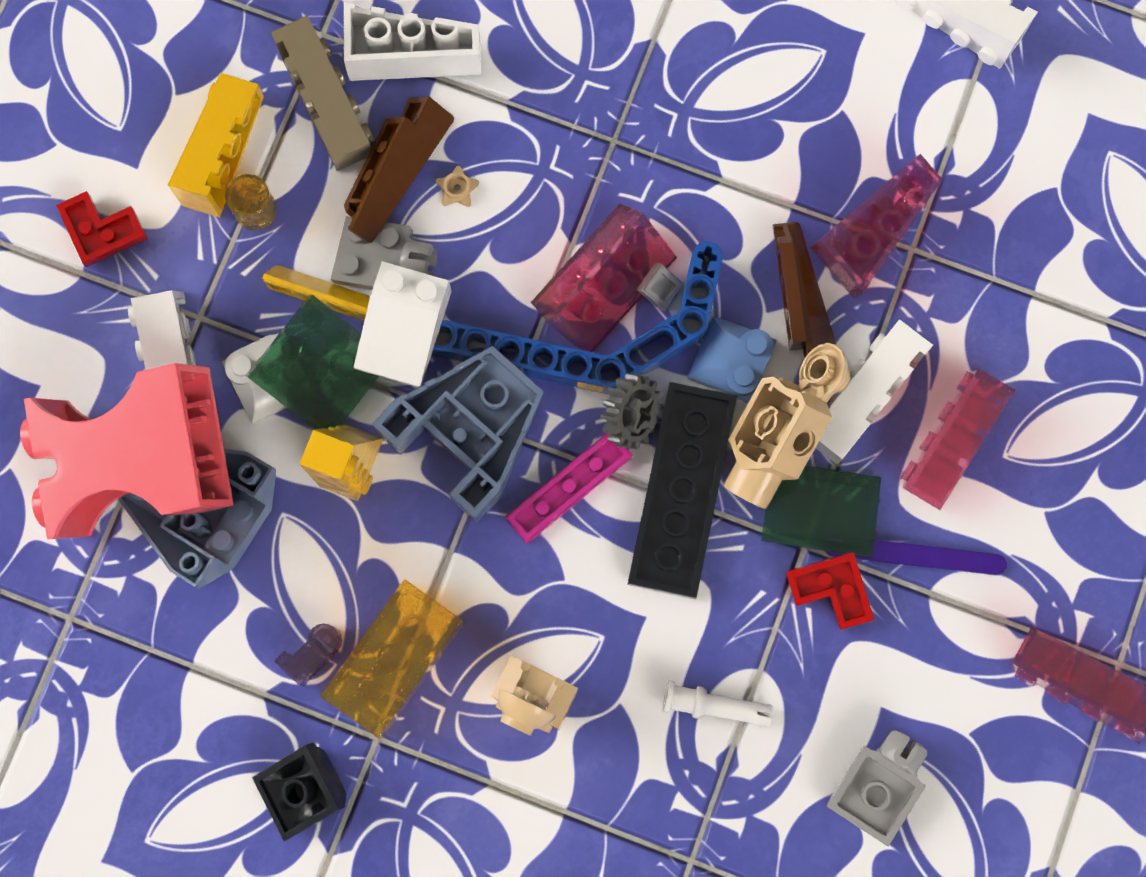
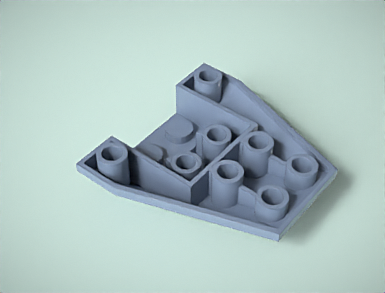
M224 448L234 506L197 514L161 515L149 502L133 493L126 494L118 499L168 570L197 589L204 587L235 568L272 510L276 469L248 452Z

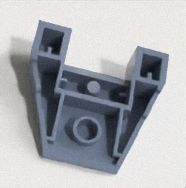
M493 346L453 367L454 369L440 377H434L425 382V385L407 395L405 393L396 398L372 423L375 432L400 455L425 430L461 462L470 472L449 493L451 501L476 523L501 498L544 394L541 388Z

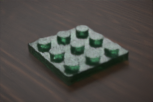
M311 294L246 375L249 380L314 430L328 429V427L336 428L337 425H342L379 376L354 369L361 333Z

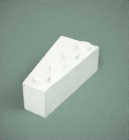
M895 0L901 8L912 10L921 16L928 26L935 29L939 28L948 34L955 44L969 48L978 54L981 61L988 65H994L999 69L1019 44L1038 11L1029 7L1023 12L1011 6L1013 0Z
M344 2V63L349 81L482 75L479 25L437 17L434 20L418 18V14L405 12L404 15L388 13L385 11V8L372 6L371 9L356 7L355 3Z
M171 290L131 298L132 306L128 307V316L131 326L137 327L139 340L135 341V349L138 360L144 361L145 369L148 370L173 363L196 366L194 352L190 345L186 346L185 339H188L189 333H191L189 319L185 317L183 311L180 312L179 306L186 304L184 292Z

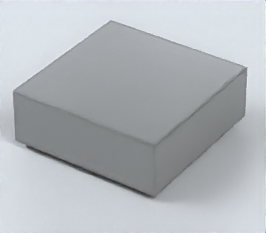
M655 263L636 290L659 310L666 311L684 283L661 263Z

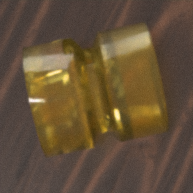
M251 174L239 175L231 180L226 188L225 200L237 222L242 227L254 231L269 226L276 217L277 206L264 180Z

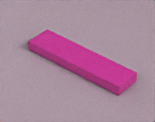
M606 433L508 513L505 519L523 541L529 544L633 458V454L628 449L615 446V443L609 442L607 440L609 433Z

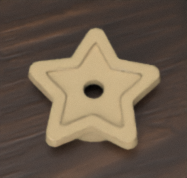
M456 166L453 173L446 177L437 178L436 183L444 191L442 205L448 206L458 202L466 207H470V193L478 187L479 180L468 178L460 166ZM458 185L461 188L459 191H456L454 187Z

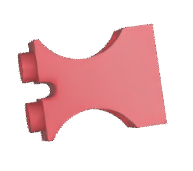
M173 363L139 371L136 373L134 381L123 399L113 409L94 419L79 412L68 400L24 399L27 419L22 422L20 436L26 453L33 459H54L57 464L56 473L50 478L39 480L38 488L35 489L32 496L34 516L38 523L45 528L47 539L92 536L93 530L104 511L117 499L129 493H133L149 502L161 515L197 514L234 506L210 367Z

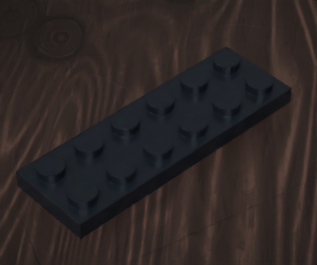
M669 382L627 585L691 599L697 598L737 400L736 395Z

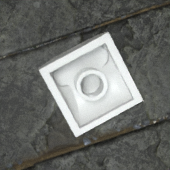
M284 332L265 336L234 351L222 361L226 375L230 379L252 424L315 395Z

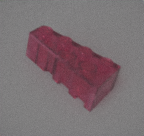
M920 153L810 248L855 299L867 289L875 274L881 269L889 254L902 239L912 221L920 213L943 179Z
M1031 626L1011 663V670L1016 672L1014 676L1027 685H1039L1048 691L1047 694L1053 699L1064 704L1068 702L1080 709V712L1085 716L1104 723L1117 733L1140 744L1146 733V685Z

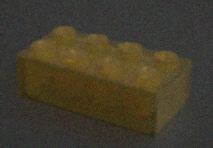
M404 579L320 697L374 736L383 739L462 628L464 621Z

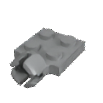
M346 216L330 279L334 284L372 290L382 261L431 276L434 275V272L428 271V266L436 267V250L430 243L412 240L413 229L411 226L386 222L373 242L367 243L348 230L352 218Z
M897 730L891 731L877 750L869 749L863 745L826 804L829 809L888 847L926 788V785L917 778V771L927 757V750L923 745L912 740L902 756H900L910 737Z

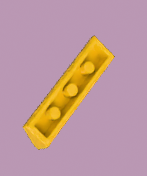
M279 265L272 267L263 275L262 279L265 284L273 291L365 321L370 300L369 295Z

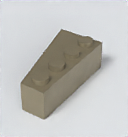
M308 15L272 31L271 35L281 59L336 170L339 171L367 158L371 150L370 143L375 141L367 123L360 124L356 114L360 113V109L353 95H346L342 87L346 85V81L339 67L332 66L329 60L332 53L324 37L319 39Z

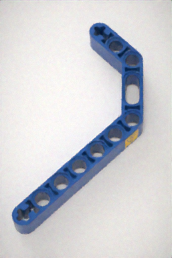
M704 241L699 243L692 252L679 312L608 356L448 320H442L438 334L447 332L452 335V339L444 346L435 343L431 355L464 362L478 354L467 349L469 343L473 340H482L486 344L482 351L493 346L501 353L507 347H514L519 351V355L509 361L528 377L609 394V387L616 389L617 386L616 382L608 383L601 378V373L604 370L614 369L622 379H625L626 373L647 375L704 338L720 273L722 251L713 242ZM704 256L710 257L706 275L700 274ZM694 287H702L707 291L708 296L704 299H696L691 295L690 290ZM687 319H695L700 323L701 328L698 331L690 332L684 328L683 322ZM660 336L669 338L673 344L669 349L645 364L637 365L630 359V355ZM541 354L549 355L553 359L552 364L546 368L536 366L534 360ZM575 361L581 362L586 366V370L581 375H573L567 370L568 365Z

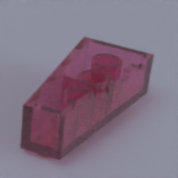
M979 368L972 369L971 372L966 371L956 387L959 392L954 401H948L937 418L941 422L934 433L929 431L919 446V449L923 450L918 461L915 463L911 460L900 477L905 480L902 486L905 490L938 510H941L1015 392L1013 388Z

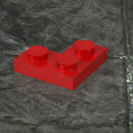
M87 191L56 205L85 267L91 266L148 239L132 206L101 219L92 197Z
M854 552L786 571L796 606L830 596L840 630L874 620Z

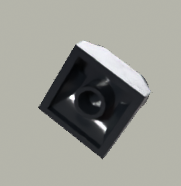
M313 742L304 745L252 777L283 841L289 840L346 807V791L326 752L317 747Z

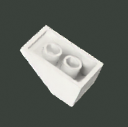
M382 261L371 292L354 369L414 387H421L452 292L449 280Z

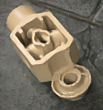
M830 343L821 344L808 353L799 370L798 385L784 378L774 376L761 379L728 439L737 461L723 485L725 488L740 498L758 507L767 509L782 480H795L799 478L832 419L827 405L829 399L833 394L843 391L850 380V370L845 354L837 345Z
M510 656L491 696L498 701L496 708L503 713L500 721L531 736L534 729H540L547 733H550L552 727L560 730L576 697L578 688L518 658Z

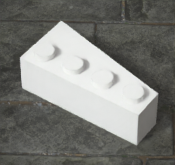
M900 319L887 336L880 333L868 348L873 352L866 362L859 359L850 371L852 380L843 391L833 394L828 402L831 404L829 410L832 419L819 440L816 449L838 465L921 359L931 349L933 344Z

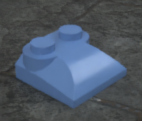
M713 316L687 379L718 392L736 395L738 400L749 403L761 381L777 340L771 338L763 330H751Z

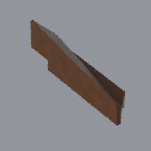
M430 96L409 97L401 117L385 119L344 203L345 212L352 218L348 230L367 243H372L454 121L453 115Z
M798 222L773 224L789 351L803 349V357L805 359L808 353L818 345L825 343L837 344L800 224Z

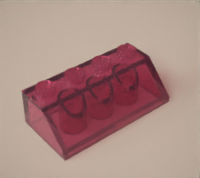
M619 204L530 303L554 329L579 350L593 352L643 296L636 289L653 265L661 263L668 268L677 256L642 212Z

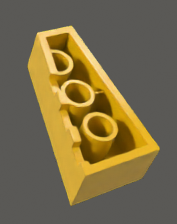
M223 73L219 74L216 83H212L208 93V100L168 183L169 188L183 207L220 218L264 98L259 84Z
M343 424V426L337 425L336 428L315 429L310 436L299 464L319 487L359 501L361 494L366 495L370 489L373 480L370 471L383 438L347 424Z

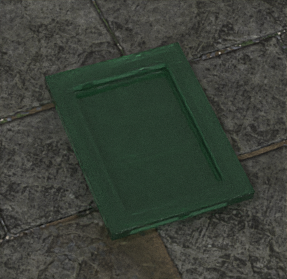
M805 466L798 479L782 480L767 509H765L761 541L842 554L854 552L855 556L872 558L875 536L877 534L876 523L878 504L880 503L881 477Z

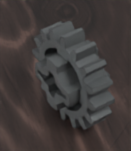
M626 373L625 379H616V389L611 387L608 389L610 394L609 400H603L602 403L607 407V410L601 414V419H606L607 423L603 426L602 430L609 433L607 440L615 443V446L637 450L640 448V443L645 445L649 443V434L655 435L657 433L655 425L662 420L658 416V411L662 410L664 405L658 404L662 392L655 390L658 383L651 381L649 376Z

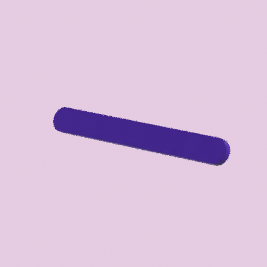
M830 535L823 542L825 553L834 557L854 552L855 558L860 560L987 575H1000L1007 568L1005 558L999 554L839 535Z

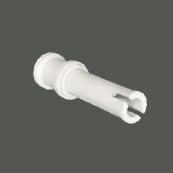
M668 680L663 701V712L669 713L670 710L692 714V717L697 719L699 717L702 718L703 714L769 727L771 717L757 715V712L768 715L772 714L773 705L708 694L707 689H704V687L698 686L696 689L677 686L674 681Z

